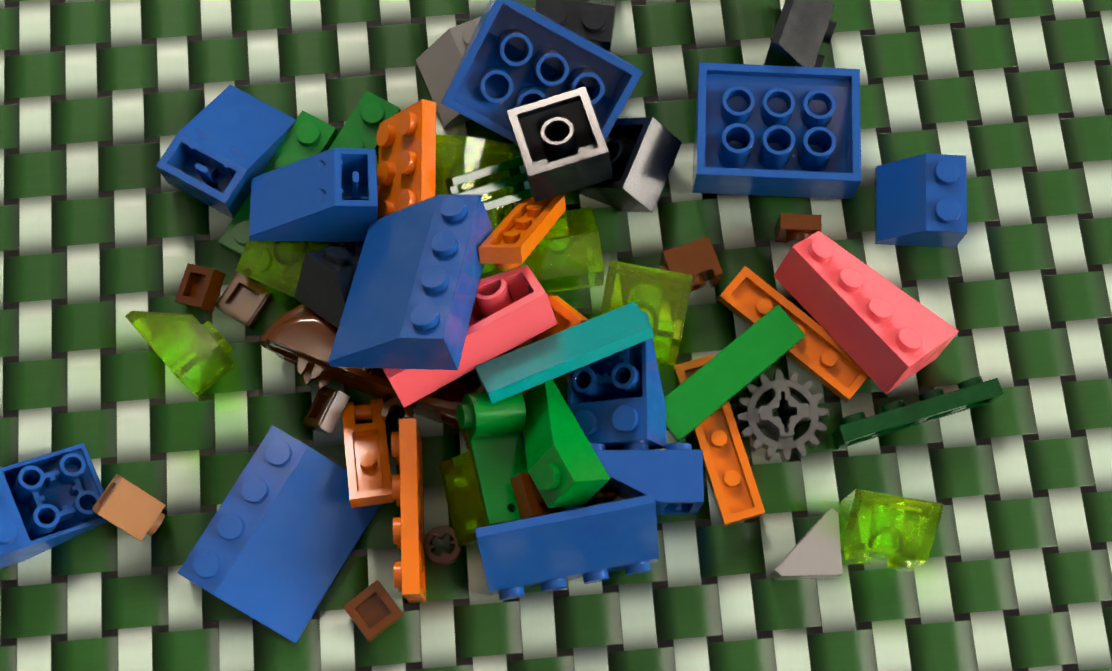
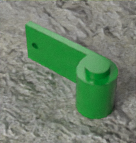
M485 391L467 393L464 395L462 403L457 405L456 415L460 429H465L487 526L522 520L510 479L520 473H528L527 461L520 432L524 429L526 423V408L523 395L520 392L491 404Z

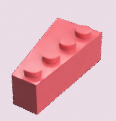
M820 231L792 246L774 274V277L885 394H888L937 359L959 332Z
M527 264L480 279L458 370L382 368L403 407H407L475 369V366L490 361L555 326L557 321L547 293Z

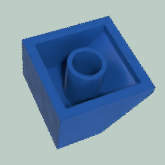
M925 153L876 166L875 244L956 248L967 234L966 156Z

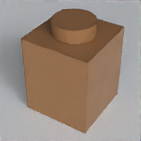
M116 473L92 510L134 538L142 541L146 534L151 536L159 528L165 517L162 510L166 505Z

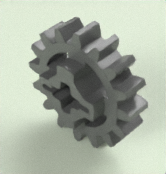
M776 370L773 381H770L764 373L761 374L758 378L759 388L749 383L744 390L751 399L740 398L737 404L745 412L737 415L736 423L746 424L747 427L740 434L741 439L752 437L754 443L750 450L754 453L760 447L766 449L765 459L768 461L775 452L780 453L782 462H787L790 459L792 451H794L799 459L803 458L807 454L805 445L814 449L820 443L814 434H824L827 429L826 425L818 422L828 415V409L818 408L817 406L824 395L822 393L812 395L809 392L813 384L811 380H808L803 385L797 383V372H793L789 380L783 378L781 370ZM770 392L771 396L768 406L755 408L757 401L763 395ZM790 393L796 395L803 403L800 404ZM779 407L782 409L783 415L790 416L785 425L782 424L780 417H773ZM808 424L804 435L793 441L795 426ZM764 428L773 436V440L765 436L760 429Z

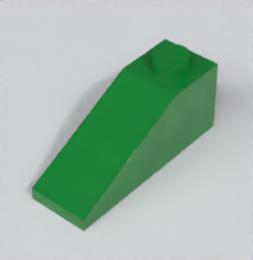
M552 379L530 388L523 395L526 408V423L523 429L528 473L548 508L585 505L610 480V477Z

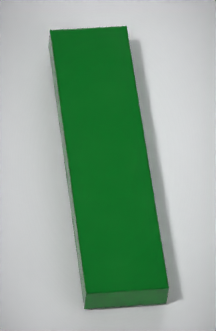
M779 305L775 306L664 398L666 405V430L679 443L742 391L749 383L754 381L801 342L806 335Z

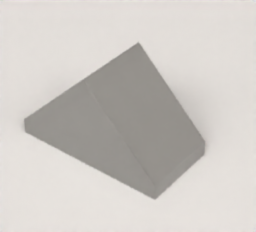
M832 507L825 512L769 575L776 581L836 579L843 575L838 512Z

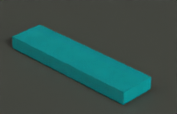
M634 301L477 365L475 369L491 404L649 340L654 337L651 324Z

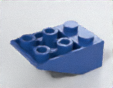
M229 85L177 133L156 167L168 184L233 219L251 191V178L263 173L296 119Z
M332 148L251 178L249 241L364 242L369 224L377 220L378 213L376 149Z
M643 312V314L649 321L648 314L646 312ZM652 338L567 373V405L589 443L604 444L605 450H623V445L629 443L648 444L649 450L666 448V405Z
M84 443L0 468V569L30 559L109 522L92 510L104 490Z
M590 443L610 477V480L602 488L607 491L617 492V496L625 500L654 494L656 515H696L704 503L703 451L692 450L691 444L671 443L666 445V450H649L648 444L629 443L623 445V450H605L604 444Z

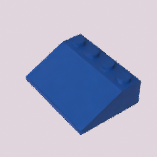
M490 0L476 26L441 104L516 143L507 110L586 87L604 140H606L643 71L517 0Z
M699 62L692 193L830 199L853 198L861 182L860 69Z
M480 194L436 195L370 222L328 360L331 367L458 370L484 265L480 264L478 247L491 234L493 228Z
M272 425L181 566L178 574L283 637L297 643L382 504L351 508L347 471L311 447Z
M654 494L475 529L488 591L490 595L498 594L500 601L525 596L524 589L541 586L542 592L567 588L566 580L583 577L584 584L605 581L609 579L608 572L625 569L626 576L651 571L650 564L657 563L659 559Z

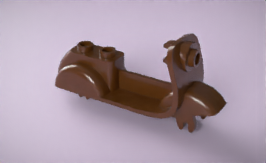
M304 304L283 314L270 325L259 340L264 348L276 353L279 358L297 365L299 375L303 376L308 386L312 381L318 379L317 389L322 390L333 380L375 398H383L385 403L381 408V417L386 421L390 417L392 410L401 408L405 411L403 419L414 418L415 413L435 422L460 429L456 415L457 405L462 403L465 394L485 391L477 375L475 383L471 385L452 381L404 408L382 368L330 366L328 360L338 328ZM516 346V347H514L513 349H511V350H509V351L503 353L502 355L507 354V353H509V352H512V351L516 350V349L518 348V346ZM464 429V431H463L464 440L466 441V447H467V449L470 450L469 444H468V440H467L466 431H465V429Z

